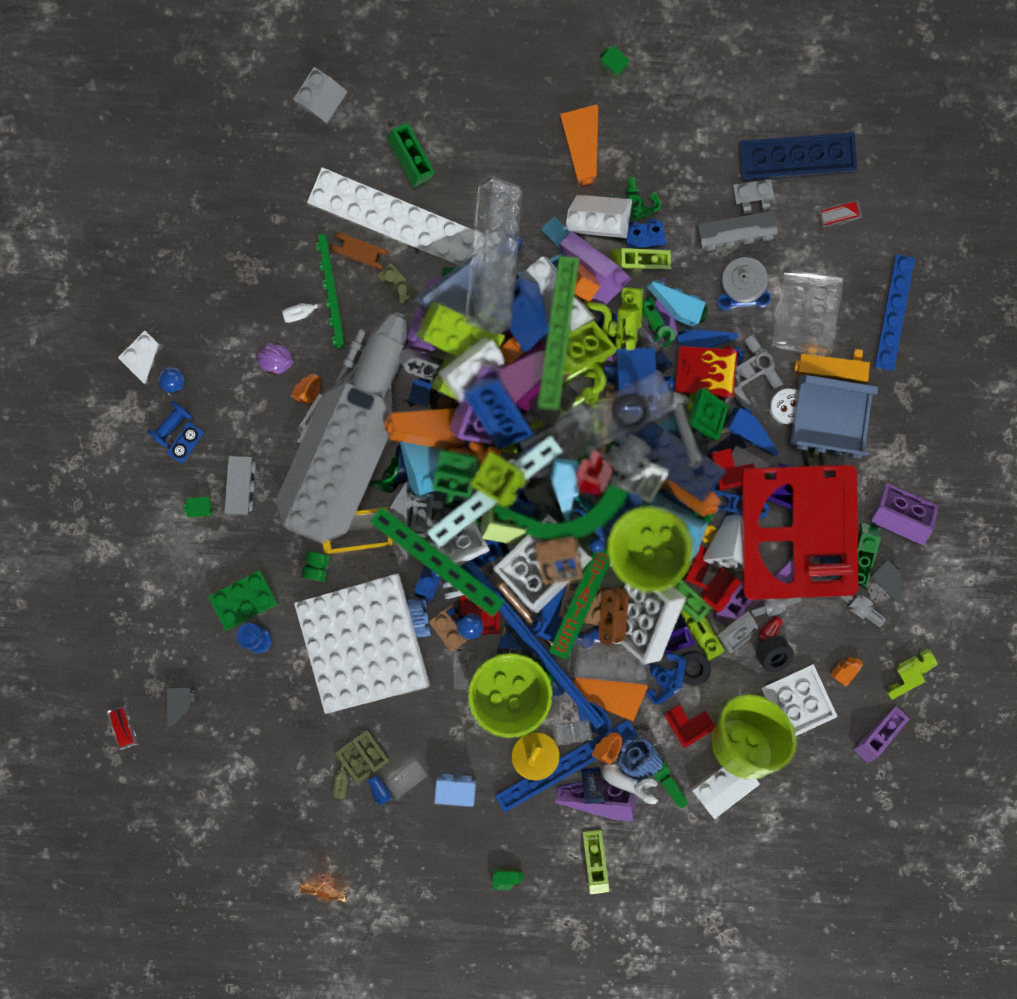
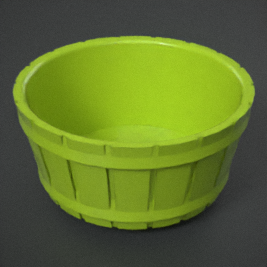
M655 507L638 508L626 513L613 527L608 542V554L614 571L617 572L616 574L630 587L644 592L662 591L677 583L688 569L693 554V539L685 522L674 513Z
M518 654L498 655L486 661L474 674L469 687V706L474 718L488 732L506 738L520 737L534 731L547 717L552 703V688L547 674L532 659Z
M741 695L729 701L722 710L718 723L713 729L712 749L718 762L729 773L747 780L759 779L781 769L791 761L797 746L796 732L787 714L774 702L757 695Z

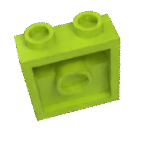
M490 451L470 485L498 504L507 507L508 504L511 505L516 499V494L514 493L517 488H521L525 484L526 478L524 476L526 472Z

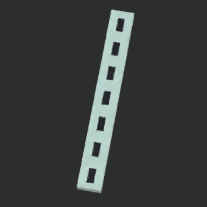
M550 435L516 461L514 465L526 472L524 477L527 480L559 455L562 449ZM478 491L429 529L427 533L441 547L497 502Z

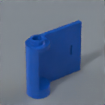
M565 586L538 612L531 625L534 635L552 643L564 617L558 615ZM579 635L572 650H574L579 643Z

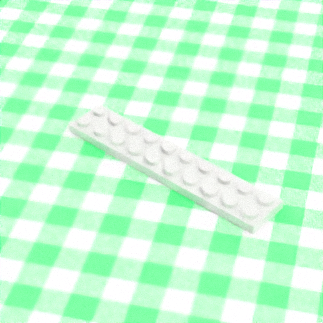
M321 168L307 202L312 206L457 266L472 255H481L485 260L482 266L486 271L498 243V240L325 168Z

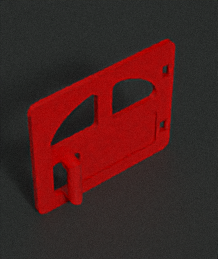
M852 465L748 468L742 473L743 587L745 597L750 600L855 595L858 591L857 469ZM835 470L834 477H824L823 471ZM776 472L775 479H765L764 473ZM790 484L792 486V525L790 527H759V516L769 496L779 487ZM761 542H793V580L790 583L778 580L766 568L758 549ZM841 556V563L839 564L811 563V557ZM842 575L840 580H811V576Z

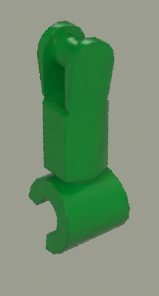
M649 296L642 303V313L653 332L657 331L653 336L654 343L663 337L665 340L663 346L666 348L675 339L676 333L673 328L665 326L657 311L654 300Z
M661 758L663 766L660 770H657V773H654L655 776L653 777L661 782L676 805L684 808L687 805V799L673 778L668 775L670 770Z

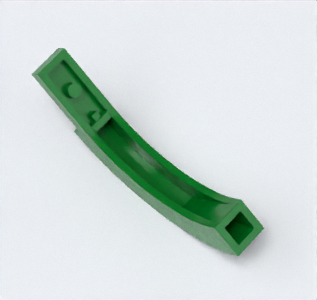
M609 485L601 501L590 512L576 520L559 524L538 522L498 504H495L493 511L497 513L496 517L505 521L508 518L515 520L514 525L523 529H525V526H528L525 534L545 540L570 537L577 539L597 531L612 520L623 507L630 493Z

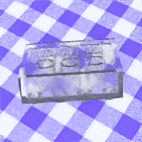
M784 273L772 346L829 357L833 349L844 278L824 274Z

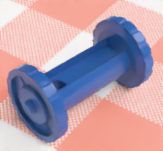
M175 401L171 402L174 410L156 431L151 429L146 431L154 438L155 442L160 443L165 448L168 446L165 439L184 417L189 420L192 418L185 410L186 408L180 406Z
M244 624L237 631V641L243 648L260 654L266 652L271 647L272 637L270 633L255 624Z

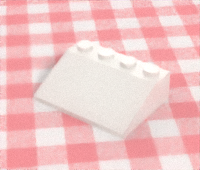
M542 256L516 282L522 278L539 284L548 327L550 328L557 269L549 258ZM576 294L574 297L570 332L588 324L595 318ZM549 332L546 333L544 338H548ZM542 338V340L539 339V341L546 345L548 339Z
M550 515L542 521V523L558 524ZM527 535L494 570L532 611L538 613L569 581L544 584L537 562L535 543L551 540ZM579 545L583 569L593 558Z
M625 583L624 588L629 594L626 636L620 643L644 664L660 661L686 597L672 586L658 592H644L634 589Z

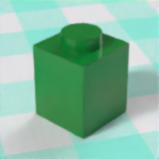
M614 45L610 49L606 47L600 54V64L616 78L630 63V59Z
M212 497L186 498V502L183 503L184 514H187V517L213 516Z

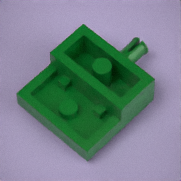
M441 449L432 490L447 493L445 504L448 505L451 498L450 505H453L455 495L471 497L473 487L470 484L475 478L479 457Z

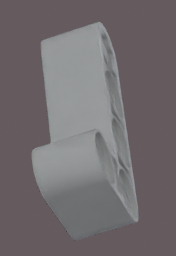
M411 349L403 350L399 356V361L406 372L432 381L435 380L444 361Z

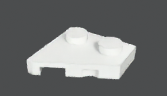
M144 331L118 358L146 384L159 344Z
M650 462L619 482L617 488L630 494L636 493L642 500L651 503L667 477L668 469Z

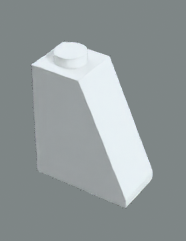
M735 513V515L726 516L704 555V561L714 567L723 568L724 566L743 573L742 514Z

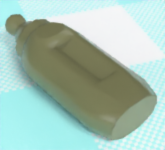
M342 763L334 775L332 796L339 799H345L349 779Z

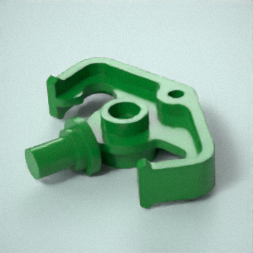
M636 177L628 178V187L625 190V193H629L625 199L632 200L629 219L631 222L643 219L661 208V201L656 191L650 196V199L654 201V206L648 207L643 205L642 198L636 194V192H640V189L636 187Z

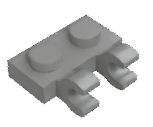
M771 179L733 185L735 204L742 205L743 216L752 214L750 205L752 202L760 201L762 213L771 211L769 200L774 199Z
M425 493L422 495H427L428 498L419 501L428 502V506L413 507L412 531L427 533L429 529L440 522V520H432L433 510H442L444 501H435V495Z

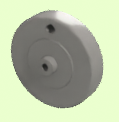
M751 257L734 259L725 267L722 273V286L725 293L737 302L747 303L758 299L763 295L768 285V275L764 265Z

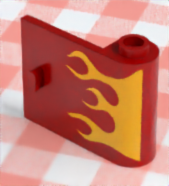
M680 346L675 392L697 394L698 389L704 388L714 396L734 398L738 351L732 346H723V349Z

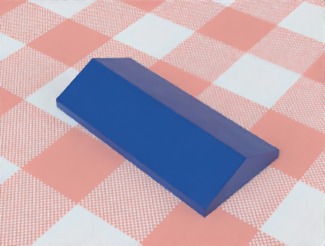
M499 378L480 379L463 392L467 402L498 449L534 436L531 428Z

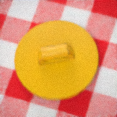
M529 733L521 737L516 742L512 751V763L515 770L528 780H542L549 777L559 764L560 753L557 744L551 737L543 733Z

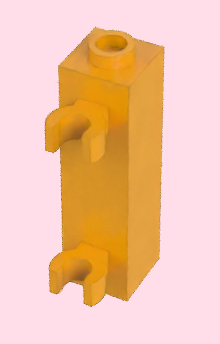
M809 343L807 354H801L799 359L795 360L794 371H797V378L809 375L866 385L868 382L870 362L862 361L863 350L855 349L853 360L817 356V344Z

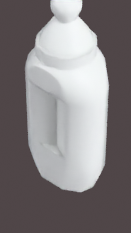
M301 303L288 307L282 311L285 322H293L305 318L315 308L317 309L318 305Z

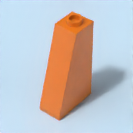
M597 104L560 114V121L577 184L587 185L593 183V179H596Z
M455 408L391 413L384 422L385 432L388 433V437L391 440L445 450L453 447L461 448L464 444L463 439L457 438L449 429L456 411Z
M665 478L661 485V488L703 517L707 514L712 515L718 510L720 499L713 491L702 503L667 478Z
M576 676L575 679L571 678V681L588 701L630 721H634L648 688V685L644 683Z

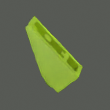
M620 248L610 251V260L616 263L623 271L671 270V250Z
M602 830L583 832L590 894L609 892Z

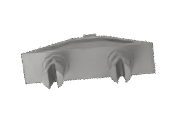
M408 481L388 512L410 528V507H427L428 502L419 500H425L428 496L410 495ZM416 533L422 538L428 537V533ZM398 545L408 560L411 557L410 553Z

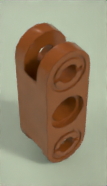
M340 232L335 233L334 238L343 241L344 244L342 247L331 244L330 251L383 270L384 266L378 264L377 259L379 254L388 256L389 252L387 250Z
M623 587L609 589L602 594L598 635L600 642L605 646L611 645L614 642L620 643L626 636L629 594Z

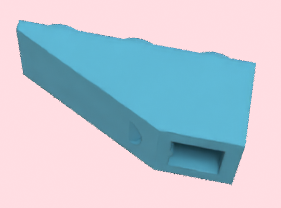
M661 281L651 282L647 285V288L675 320L692 327L699 324L706 303L701 301L700 297L683 294V291L678 288H668Z
M553 458L550 478L563 517L566 522H569V517L573 516L574 513L573 498H576L578 491L576 474L579 465L574 460Z

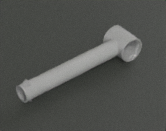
M667 391L663 397V405L673 410L689 460L688 464L692 468H697L702 464L685 412L689 399L686 395Z

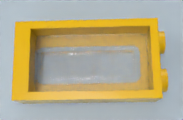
M380 508L356 511L348 532L323 544L324 554L393 546V540L370 523Z

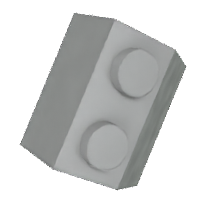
M313 67L293 100L295 104L328 123L348 91L331 77Z

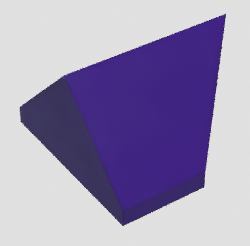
M679 613L665 648V654L694 645L681 613Z

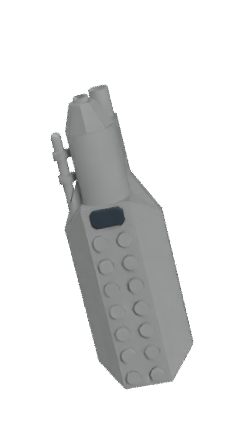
M397 312L388 314L370 333L365 347L361 345L365 331L363 329L358 330L354 341L350 343V350L346 359L342 361L343 366L334 386L322 395L275 501L283 525L287 530L322 545L348 532L389 438L388 433L384 429V422L393 413L391 385L401 365L399 361L400 353L406 349L409 341L408 333L410 326L406 325L402 314ZM357 351L362 352V354L359 358L358 363L355 364L353 363V360L357 354Z

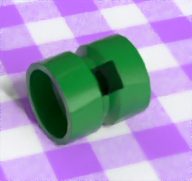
M306 551L304 562L307 563V566L303 567L301 577L325 582L327 571L324 567L329 566L331 555Z

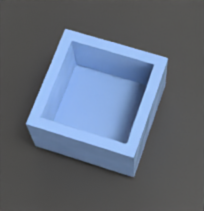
M442 774L441 777H437L435 804L474 807L476 779H472V776L469 775L453 778L452 774Z

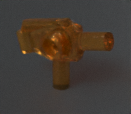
M327 881L322 883L321 886L311 887L302 885L301 893L315 895L321 902H328L329 900L344 902L348 899L345 891L333 889Z

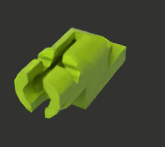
M622 288V307L618 309L616 327L617 349L625 346L626 350L635 349L638 328L642 324V288Z
M683 609L680 611L708 661L725 652L705 616L697 623Z
M930 649L919 653L921 661L913 656L897 666L895 671L902 683L896 682L888 687L889 690L885 693L889 699L893 700L926 682L922 673L925 675L938 665Z

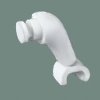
M619 754L610 765L605 764L602 766L603 777L609 784L636 794L646 803L655 804L658 802L657 798L653 795H647L648 788L657 786V782L653 779H645L640 782L625 774L618 765Z

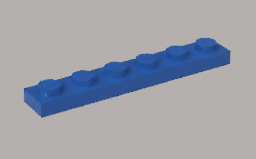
M895 255L874 368L894 371L915 262L913 257Z

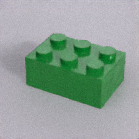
M262 570L208 596L225 631L279 604Z

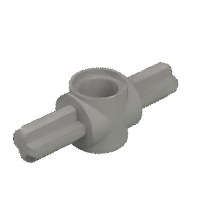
M861 593L852 596H839L849 604L848 609L859 618L864 619L866 617L878 627L885 623L886 618L874 610L873 603Z
M802 598L762 599V603L747 607L746 612L748 611L752 617L765 613L767 616H773L784 612L786 606L801 602Z

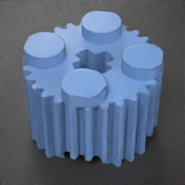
M426 599L406 600L416 638L430 636V627L426 625L429 621L428 611L423 610L427 609Z
M647 739L627 740L626 743H623V746L621 745L618 765L633 779L640 782L645 779H651L652 775L655 776L654 773H657V770L662 768L663 761L659 751Z

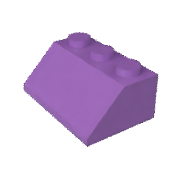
M886 483L874 509L871 522L924 545L934 529L939 506Z

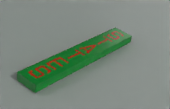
M603 549L598 553L593 552V559L588 563L583 579L579 583L549 650L550 653L568 660L611 564L608 550Z

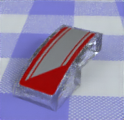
M858 199L819 209L823 228L863 218Z

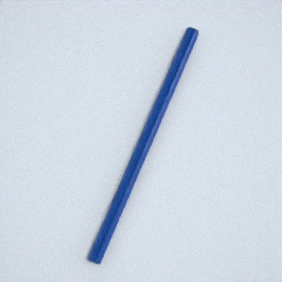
M471 559L464 563L463 567L471 576L505 601L499 609L501 614L595 728L604 724L602 717L475 562Z

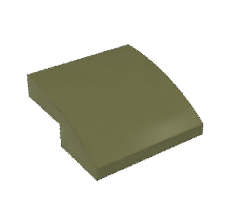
M368 730L334 753L356 785L389 762Z

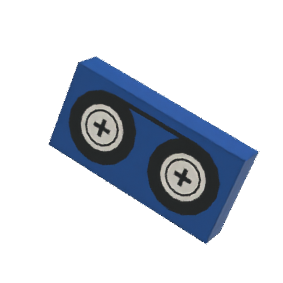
M187 422L167 454L184 464L204 432L190 422Z

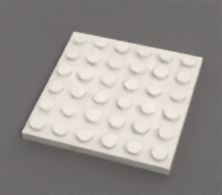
M399 574L294 603L325 714L430 686Z

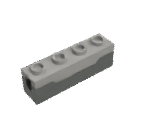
M774 211L697 225L700 248H705L706 251L716 250L717 246L724 245L725 248L736 246L737 242L751 244L755 242L754 239L762 238V241L774 239L773 236L778 234Z

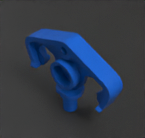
M666 653V657L670 662H677V667L673 671L653 663L644 665L645 668L651 671V676L653 678L656 677L657 683L662 687L660 697L656 695V691L653 689L645 692L653 704H662L681 690L686 660L683 656Z

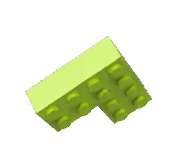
M432 301L415 337L448 352L431 387L456 399L439 373L482 338L493 341L499 350L505 336Z

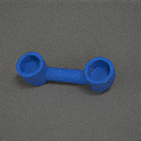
M765 291L758 299L752 302L741 303L734 301L727 294H722L718 298L717 305L722 311H729L732 307L752 305L764 308L769 305L771 295L768 291Z

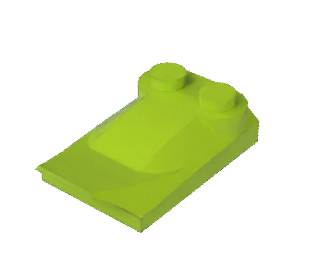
M595 321L569 333L564 374L575 373L597 362H605L609 356L617 351V348Z

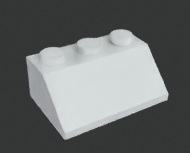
M577 195L568 209L565 229L577 234L627 238L632 200Z
M482 338L441 371L439 375L458 402L461 403L464 397L463 392L470 387L482 366L502 369L506 366L502 354L493 341Z
M719 766L691 789L712 817L716 819L760 785L757 779L747 780L738 778L726 771L723 766Z

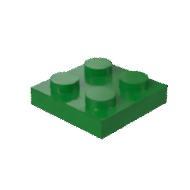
M700 388L697 391L688 424L711 440H719L729 405L706 389Z

